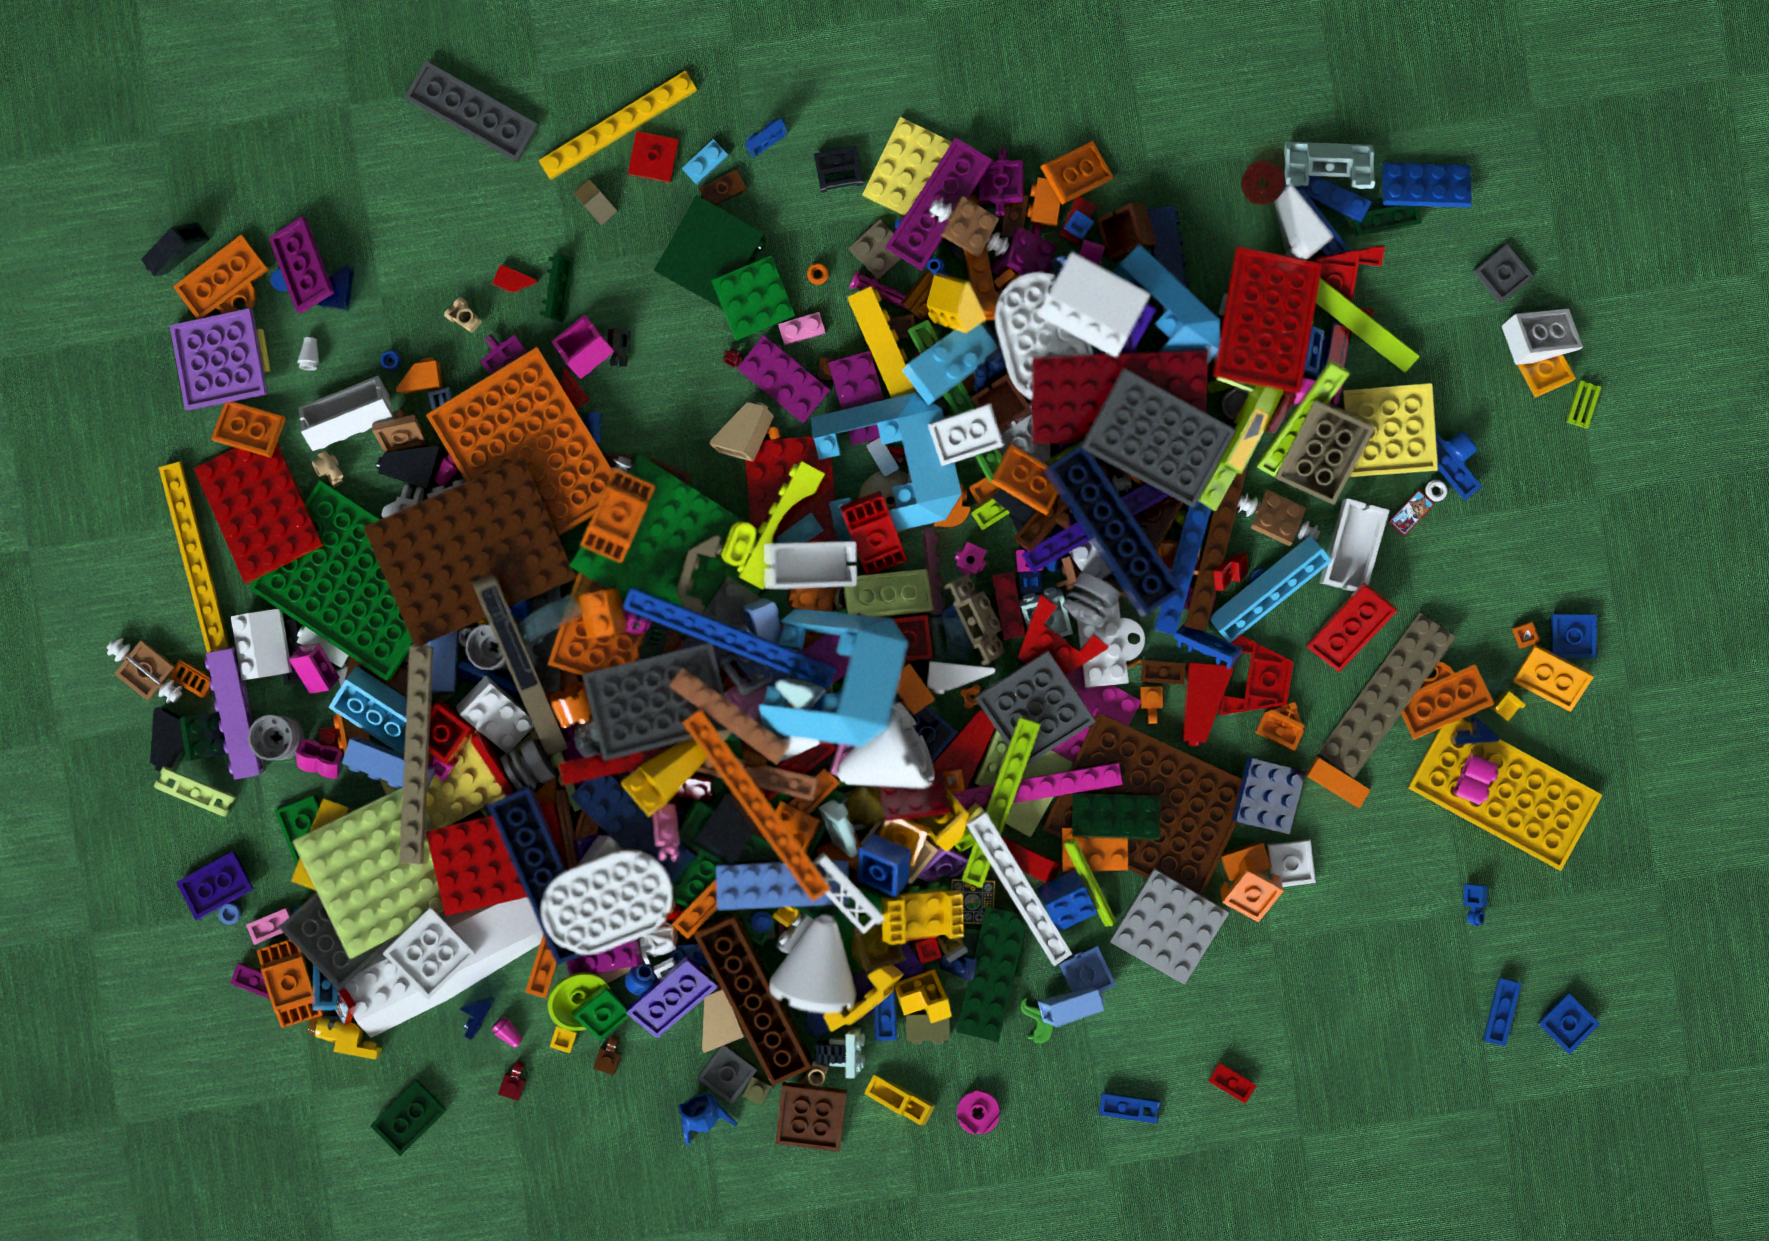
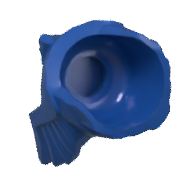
M707 1093L697 1094L689 1098L684 1104L681 1103L679 1105V1113L682 1115L681 1123L684 1141L689 1146L692 1130L708 1132L720 1118H723L735 1127L738 1124L720 1106L715 1098Z

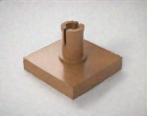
M397 410L396 416V412L392 411V420L372 424V431L384 453L427 446V439L415 415L405 417L404 411Z

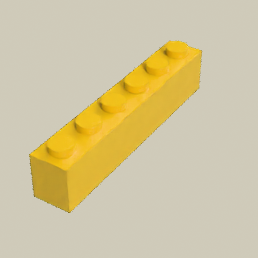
M868 287L848 296L849 304L890 397L895 398L915 392L918 393L902 371L906 367L905 362L908 359L904 350H899L896 344L899 338L895 329L890 330L887 322L891 320L886 309L881 310L878 302L882 300L878 290Z

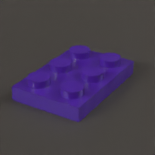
M236 851L228 853L176 882L195 920H200L254 890Z

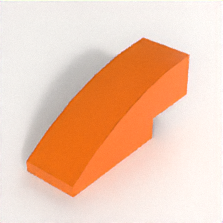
M1315 757L1305 774L1308 778L1357 808L1361 807L1370 792V789L1318 757Z

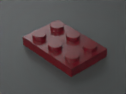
M935 772L934 779L929 781H932L933 784L925 788L878 786L884 821L950 813L943 773Z

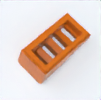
M179 659L169 679L174 680L177 684L203 699L208 698L212 691L209 683L211 675ZM181 667H184L185 670L181 678H178L177 675ZM191 671L192 674L188 682L184 681L188 672ZM197 675L199 676L196 684L193 686L191 684L195 676ZM202 680H206L202 689H199Z

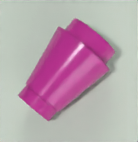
M450 454L443 458L434 478V481L441 486H445L460 472Z
M502 1016L491 1027L494 1035L513 1048L517 1047L523 1040L509 1018L506 1019Z

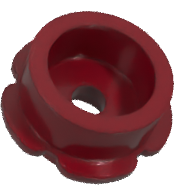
M731 348L729 351L725 350L723 352L722 360L727 365L737 368L743 362L739 351Z

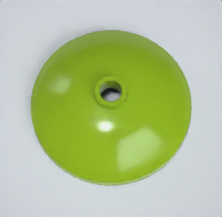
M588 972L575 973L563 978L553 987L548 997L547 1007L551 1019L559 1027L566 1030H586L573 1017L571 1012L603 985L610 989L609 985L600 976Z

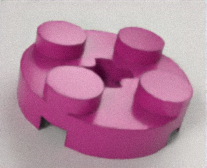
M975 1089L966 1093L958 1102L957 1117L959 1124L965 1131L971 1134L988 1133L995 1128L999 1121L1000 1110L998 1102L986 1091ZM975 1107L983 1108L982 1113L984 1115L982 1117L979 1115L973 1116V1109Z

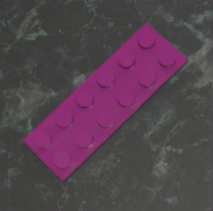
M955 137L885 248L923 271L944 237L941 234L948 222V219L939 222V216L937 215L930 216L931 211H929L931 204L935 199L943 198V204L951 203L953 211L960 197L970 198L990 167L992 159Z

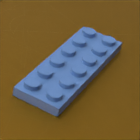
M831 860L848 878V860ZM784 862L716 865L717 910L836 905L826 894L812 902ZM819 863L816 869L822 877H826V869ZM828 881L831 893L841 892V885L837 881ZM843 896V904H849V896Z

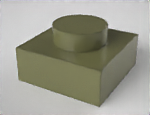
M753 1076L743 1097L762 1106L772 1085Z

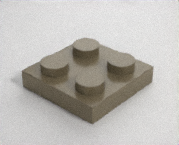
M881 219L848 248L876 280L882 278L902 259L885 248L894 233Z

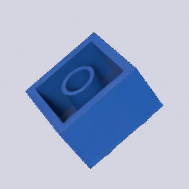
M872 834L859 849L858 881L896 897L909 881L911 850Z
M1077 870L1071 871L1037 888L1058 932L1097 914Z

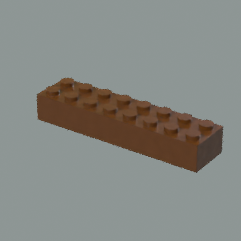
M731 911L701 925L696 930L694 936L772 1086L811 1069L813 1058L783 1000H778L771 994L769 990L771 977L737 911Z

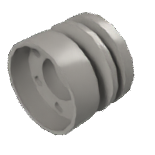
M1081 572L1073 585L1080 594L1069 592L1068 598L1070 600H1065L1062 606L1076 619L1101 628L1105 623L1102 618H1107L1109 615L1102 606L1113 608L1120 594L1115 588L1101 579Z
M481 625L476 627L469 634L466 641L468 659L474 666L482 670L507 669V663L491 626Z
M285 715L262 716L253 723L248 734L249 746L253 753L259 758L269 761L292 758L296 755V750L301 740L304 739L303 729L299 722ZM277 735L282 736V740H277Z
M535 738L520 745L522 756L515 749L510 751L511 757L508 754L501 756L504 771L516 789L531 784L534 790L537 788L535 777L542 784L556 777V772L549 757L546 756L544 749Z

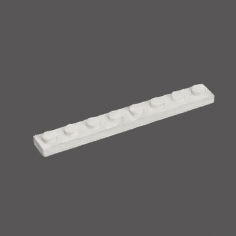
M983 811L966 822V825L1050 962L1055 966L1072 955L986 812Z

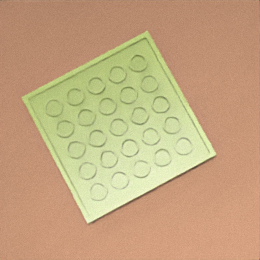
M403 787L293 840L295 848L350 959L408 930L430 907L438 914L444 911L426 832L423 863L419 865L399 862ZM427 810L425 818V831L433 829L432 821L427 813Z

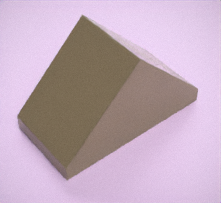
M590 179L573 193L601 226L618 212Z

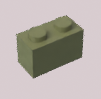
M916 1011L907 1014L906 1040L911 1041V1044L915 1045L924 1044V1041H933V1044H945V1041L950 1040V1020L946 1018L931 1023L926 1011Z

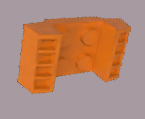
M614 468L590 525L581 541V546L622 563L655 486Z
M291 940L257 950L264 982L281 1028L324 1014L325 1010H312L313 982L304 954Z

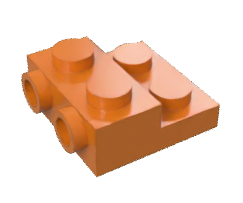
M838 586L792 588L787 594L788 607L832 612L835 591L838 589Z

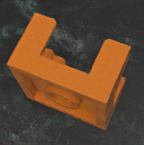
M1244 858L1239 864L1240 876L1230 888L1227 882L1220 888L1222 902L1259 922L1284 891L1281 877L1271 873L1272 880L1256 872L1254 863L1251 860Z

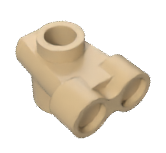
M458 297L453 306L446 310L444 316L451 322L455 321L473 333L482 321L468 307L469 303L464 298Z
M327 451L319 453L318 459L312 461L316 473L319 477L326 474L332 487H338L343 483V474L339 467H337L339 463L334 454L329 455Z
M813 1061L811 1069L808 1070L804 1079H800L799 1084L822 1087L828 1066ZM818 1071L821 1074L815 1075L813 1072Z

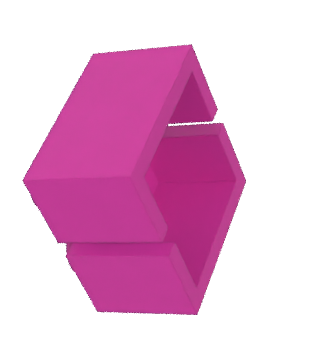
M583 315L552 341L566 364L580 379L589 374L592 369L614 352L601 332L586 315Z

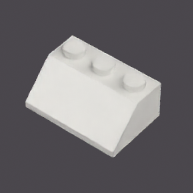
M280 609L231 616L241 681L292 672L283 614Z

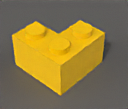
M935 969L899 981L894 985L904 1016L925 1009L931 1023L952 1017L948 998Z

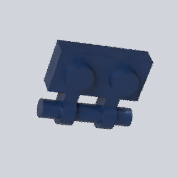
M1001 347L985 358L984 364L977 366L974 372L976 379L974 381V390L976 394L987 386L991 388L992 383L1006 375L1007 366Z

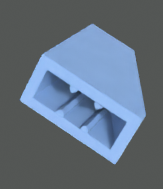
M1087 988L1037 1001L1043 1022L1055 1027L1104 1011L1102 1005L1104 1004L1103 995L1094 988Z

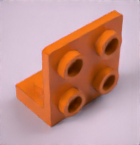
M780 802L776 814L805 854H807L823 819L816 815L812 817L785 802Z

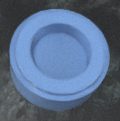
M233 902L221 907L219 910L220 920L227 925L238 922L242 916L240 906Z

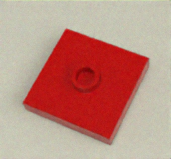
M636 131L628 174L671 183L679 140Z

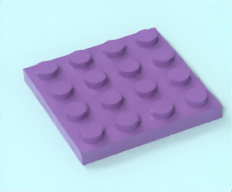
M248 308L170 325L185 410L189 411L268 394L253 309Z

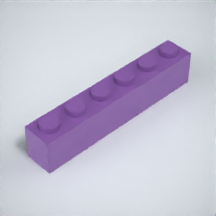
M236 646L211 650L206 653L205 666L210 670L211 678L209 683L211 690L215 692L216 696L214 706L220 714L219 728L222 733L224 732L225 736L224 750L229 754V772L233 774L234 780L260 775L265 769L263 760L255 755L249 746L248 734L254 720L245 680L241 681Z

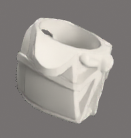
M665 921L652 932L640 937L641 955L646 964H650L648 955L657 957V955H664L676 949L678 930L672 924Z

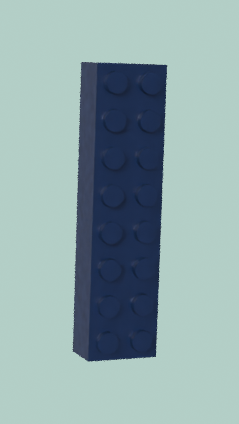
M1079 446L1044 470V473L1140 616L1147 615L1182 591L1089 451Z
M529 784L490 800L488 808L556 964L560 965L584 955L575 953L576 951L557 944L551 938L543 923L542 903L545 893L552 881L561 873L567 871L568 868L532 785Z

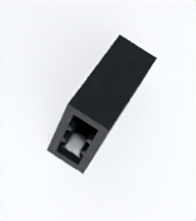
M198 223L174 226L161 237L141 260L153 276L167 274L205 245L210 238Z
M430 446L385 452L383 457L380 456L377 462L378 474L432 489L444 448Z
M163 706L155 707L153 712L150 763L155 765V769L159 772L163 766L176 772L185 755L180 718L183 717Z

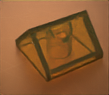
M882 922L879 925L875 923L864 934L859 928L853 929L851 956L866 972L906 961L901 944H889L882 940Z

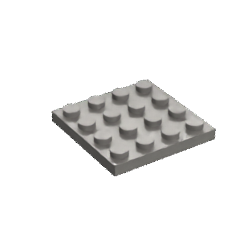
M1153 868L1112 935L1110 942L1185 985L1227 918L1229 910L1158 869Z

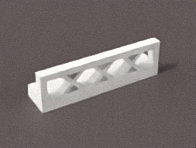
M824 852L812 862L815 867L820 863L826 869V877L823 878L827 884L828 881H837L841 885L840 893L827 891L825 894L863 934L875 923L879 925L885 919ZM843 896H851L855 900V908H845L843 906ZM858 912H867L872 919L862 926L858 921Z

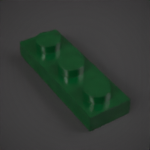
M1402 205L1368 211L1362 223L1353 219L1356 237L1420 225L1422 223L1419 206Z

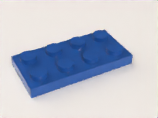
M1383 162V205L1470 208L1472 204L1470 165Z

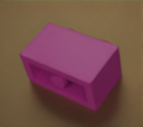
M319 643L300 646L289 658V661L310 694L329 691L340 678Z

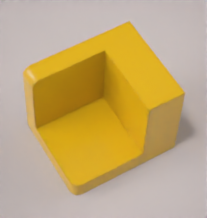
M1502 691L1494 701V705L1490 706V708L1503 719L1509 721L1519 708H1524L1526 704L1510 691Z

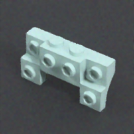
M1310 142L1285 143L1284 157L1286 166L1284 173L1286 185L1308 186L1309 176L1350 177L1351 186L1359 189L1374 188L1373 145Z

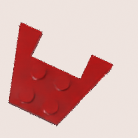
M1385 245L1316 257L1315 263L1322 264L1320 277L1352 302L1358 264L1382 267ZM1359 307L1373 318L1374 309Z
M1041 594L1018 655L1020 660L1027 663L1046 650H1049L1064 674L1067 675L1108 649L1109 645L1093 633L1083 647L1078 650L1048 627L1045 621L1057 608V604L1044 594Z
M1242 635L1237 637L1231 644L1243 648L1242 653L1251 655L1244 698L1223 696L1218 715L1287 705L1293 661Z

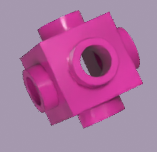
M967 542L964 549L959 548L954 560L958 561L956 566L960 567L958 571L965 575L968 574L969 577L971 573L976 575L977 571L982 572L987 562L983 559L987 551ZM968 556L974 558L973 564L967 563L966 559Z

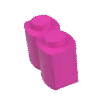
M303 739L296 750L297 766L306 772H318L323 777L336 779L343 768V752L333 746H322L316 741Z
M1469 754L1454 787L1453 794L1479 805L1482 801L1485 802L1490 792L1488 786L1491 781H1495L1498 775L1497 764Z

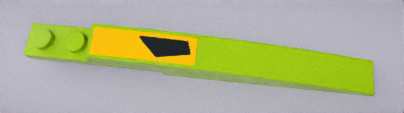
M1254 385L1255 389L1250 392L1233 422L1237 425L1234 429L1236 431L1202 494L1198 498L1200 503L1211 510H1217L1236 474H1242L1284 391Z

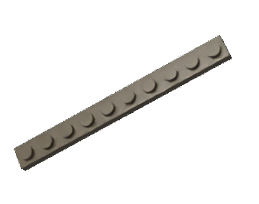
M412 645L410 646L399 860L400 863L419 865L423 863L434 655V647Z

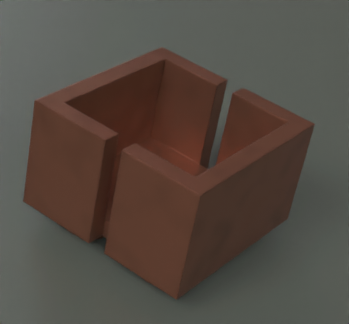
M1130 203L1117 209L1116 212H1111L1097 219L1108 260L1123 261L1139 244L1146 250L1157 246L1146 204Z
M1008 374L991 384L994 391L992 394L988 387L971 397L976 408L988 404L992 405L1001 434L1012 428L1011 422L1014 421L1015 424H1018L1032 414V409L1020 391L1015 387Z

